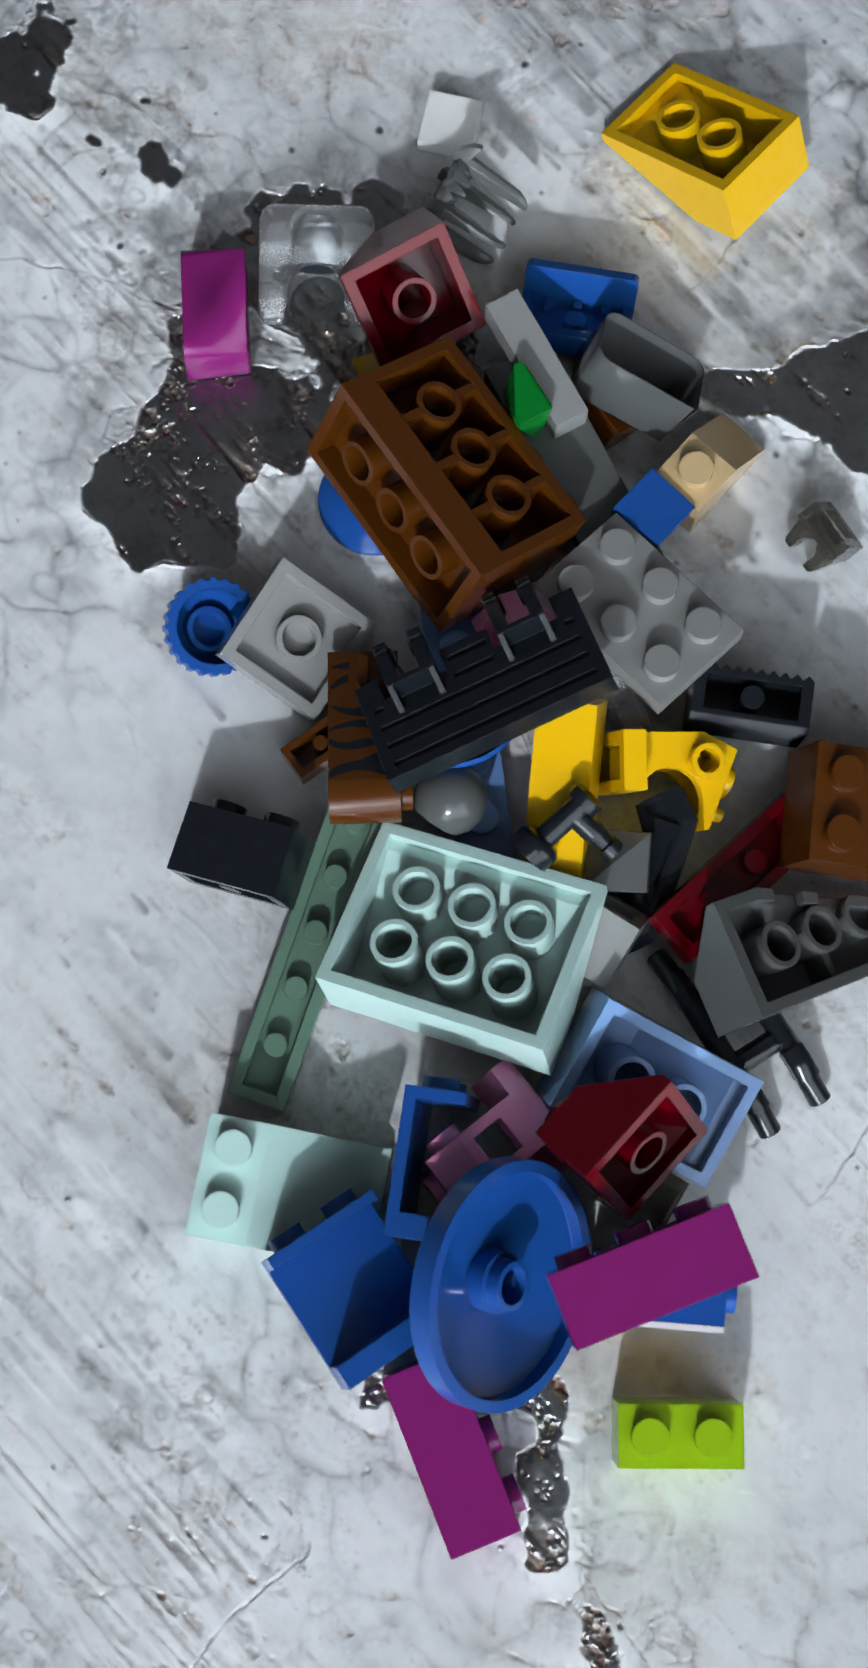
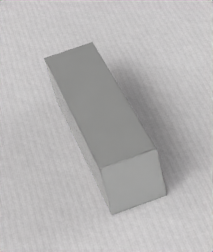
M518 288L486 304L485 321L511 366L513 367L519 361H522L523 364L525 363L552 404V411L546 421V426L553 438L556 439L585 424L588 408Z

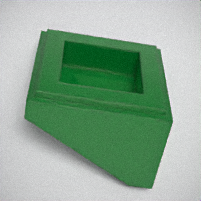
M519 361L513 365L503 393L512 419L518 429L535 438L541 434L553 406L526 364Z

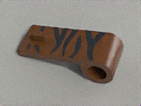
M394 650L393 653L398 661V650ZM373 651L328 652V803L330 824L402 823V811L414 810L413 786L396 793L388 782L354 691L378 680L386 699L391 697Z

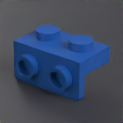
M530 258L527 261L522 297L554 352L576 356L578 349L608 314L619 313L633 320L639 276L620 271Z

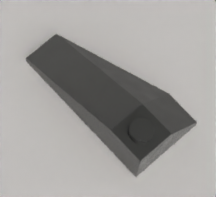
M756 887L706 906L694 983L718 1037L868 977V896L847 895L843 898L818 897L817 892L800 891L794 895L774 893L772 888Z

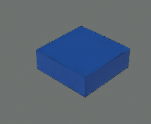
M651 468L614 506L610 514L613 516L617 513L657 549L692 513L695 506L658 472Z

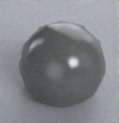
M471 766L450 768L416 784L413 793L416 811L431 824L454 836L473 829L481 821L488 802L485 783Z

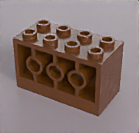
M450 336L342 383L307 448L308 453L439 633L482 611L485 606L481 595L492 590L496 596L516 590L517 584L515 579L525 574L528 575L531 583L543 577L586 522V518L577 508L574 499L565 492L544 464L539 452L530 445L509 417L506 408L497 401L475 371L471 361L462 354Z

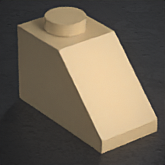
M723 413L692 432L656 471L695 506L692 513L681 523V526L689 533L765 450V448Z

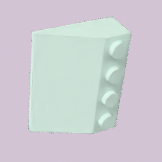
M382 823L315 978L331 1005L551 1075L574 1016L608 889L606 885L552 869L541 871L531 863L394 823Z

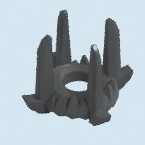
M472 143L460 146L450 156L454 161L452 166L442 168L436 177L442 183L434 195L428 193L423 201L424 208L441 220L452 223L481 241L496 248L504 249L505 243L454 205L458 202L457 197L468 200L510 225H515L516 221L503 207L471 185L470 179H474L522 210L528 208L527 200L519 189L475 157L482 150L483 145ZM445 225L457 253L475 263L485 265L493 263L492 256Z

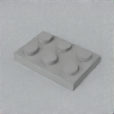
M617 513L611 516L533 584L541 605L555 618H557L548 598L572 587L609 669L657 714L661 713L741 639L744 629Z

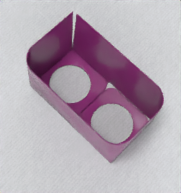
M245 249L181 251L183 349L188 381L251 374L248 277Z

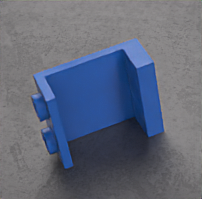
M424 1075L422 1086L405 1084L383 1236L422 1241L426 1228L432 1218L431 1215L417 1214L421 1185L420 1177L423 1171L432 1106L479 1113L480 1100L466 1093L467 1085L460 1084L459 1080Z
M349 1188L320 1208L326 1218L307 1232L298 1222L268 1242L274 1254L261 1262L336 1382L344 1390H351L413 1346L409 1306L414 1269L395 1239L390 1236H383L385 1224L372 1205L379 1200L372 1189L357 1198L352 1189Z

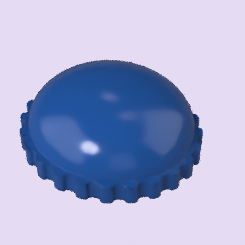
M211 577L207 580L201 578L195 581L194 584L189 583L185 585L183 591L180 590L175 593L174 600L167 604L168 612L163 615L165 625L162 626V631L166 635L164 643L169 645L170 655L176 657V662L179 665L183 664L186 666L187 671H195L199 676L206 674L210 675V677H216L219 674L225 676L230 674L232 670L237 671L215 654L250 602V593L247 590H242L238 583L232 584L226 578L217 580L216 577Z

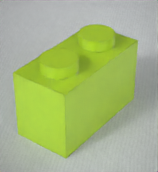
M612 1397V1460L618 1469H745L744 1405L733 1397Z

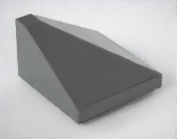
M606 829L610 835L616 836L623 843L621 851L610 861H605L597 853V849L589 844L582 879L606 885L608 892H649L652 833Z

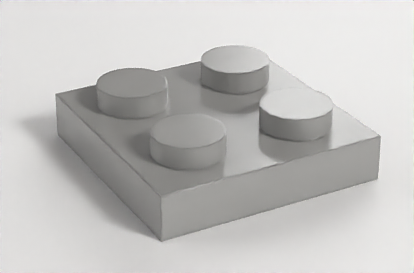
M285 557L277 559L215 655L309 721L316 720L328 701V652L360 651L377 624Z

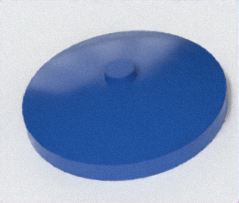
M502 1156L484 1161L468 1171L452 1186L435 1210L426 1228L417 1253L410 1289L409 1313L411 1336L417 1360L427 1381L438 1394L453 1404L488 1414L514 1410L534 1398L550 1382L572 1347V1342L544 1273L557 1269L553 1257L587 1243L591 1247L586 1214L579 1196L568 1179L556 1168L544 1162L516 1156Z

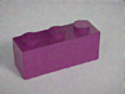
M707 1195L672 1209L676 1221L654 1230L649 1219L614 1232L613 1235L617 1243L614 1246L593 1254L590 1244L587 1243L553 1257L557 1269L544 1274L573 1347L579 1351L759 1278L730 1203H718L712 1206Z
M418 1360L384 1373L381 1380L451 1560L520 1532L521 1527L516 1514L527 1508L513 1473L505 1477L500 1475L493 1454L503 1450L490 1414L478 1418L476 1411L461 1407L444 1399L427 1381Z

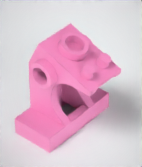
M502 1060L471 1087L489 1111L463 1132L453 1123L427 1144L426 1148L433 1156L424 1163L428 1171L420 1179L440 1203L452 1186L463 1175L482 1162L490 1160L474 1138L494 1122L499 1124L519 1149L512 1156L544 1162L556 1168L559 1172L567 1167L535 1133L544 1124L550 1109L513 1063Z

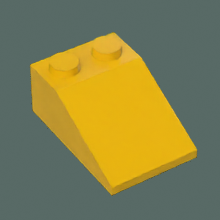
M675 62L601 133L603 141L691 218L734 240H737L809 168L798 115Z

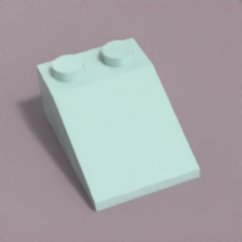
M210 1112L185 1235L273 1252L268 1242L298 1222L307 1232L326 1219L320 1208L349 1188L352 1189L357 1198L372 1189L379 1199L372 1205L378 1215H380L392 1149Z

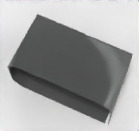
M610 313L578 349L571 381L582 399L660 442L667 434L698 410L705 372L700 361L691 354L624 315Z

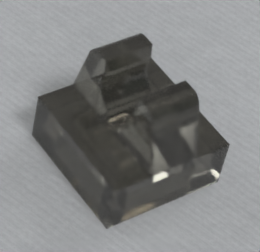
M816 501L797 515L799 517L798 522L785 538L789 547H796L807 538L816 541L818 545L816 546L815 555L802 565L808 572L819 571L836 563L846 561L864 548L831 502Z

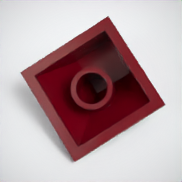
M660 1074L577 1086L566 1099L559 1101L551 1108L544 1124L535 1133L571 1171L621 1218L628 1222L709 1130L673 1082L665 1075Z

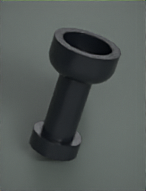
M579 782L568 790L571 797L539 827L533 824H525L511 836L519 851L541 871H546L556 861L558 851L555 845L572 829L585 842L595 847L597 853L605 861H610L616 857L623 847V843L616 836L610 835L603 824L595 817L603 807L595 796Z

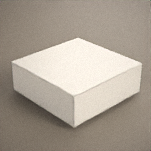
M430 90L417 140L418 149L451 156L460 146L476 143L484 101Z

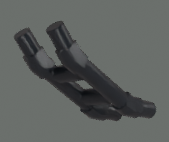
M663 948L650 955L647 960L648 965L662 982L664 989L678 1009L682 1011L706 1049L747 1072L779 1052L780 1058L793 1080L797 1082L808 1104L811 1107H816L828 1101L831 1095L819 1075L820 1071L802 1041L798 1040L781 1013L759 1021L765 1032L735 1051L725 1035L717 1036L698 990L668 951ZM760 1089L747 1115L759 1137L767 1139L777 1134L781 1126L772 1112L765 1094Z

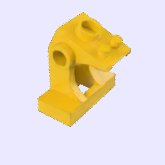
M621 729L605 733L598 796H613L648 790L647 777L654 772L662 773L675 785L684 788L699 818L695 831L710 830L712 821L719 824L723 819L724 810L718 808L720 799L722 800L727 796L733 786L736 769L732 764L738 749L705 732H646V729Z

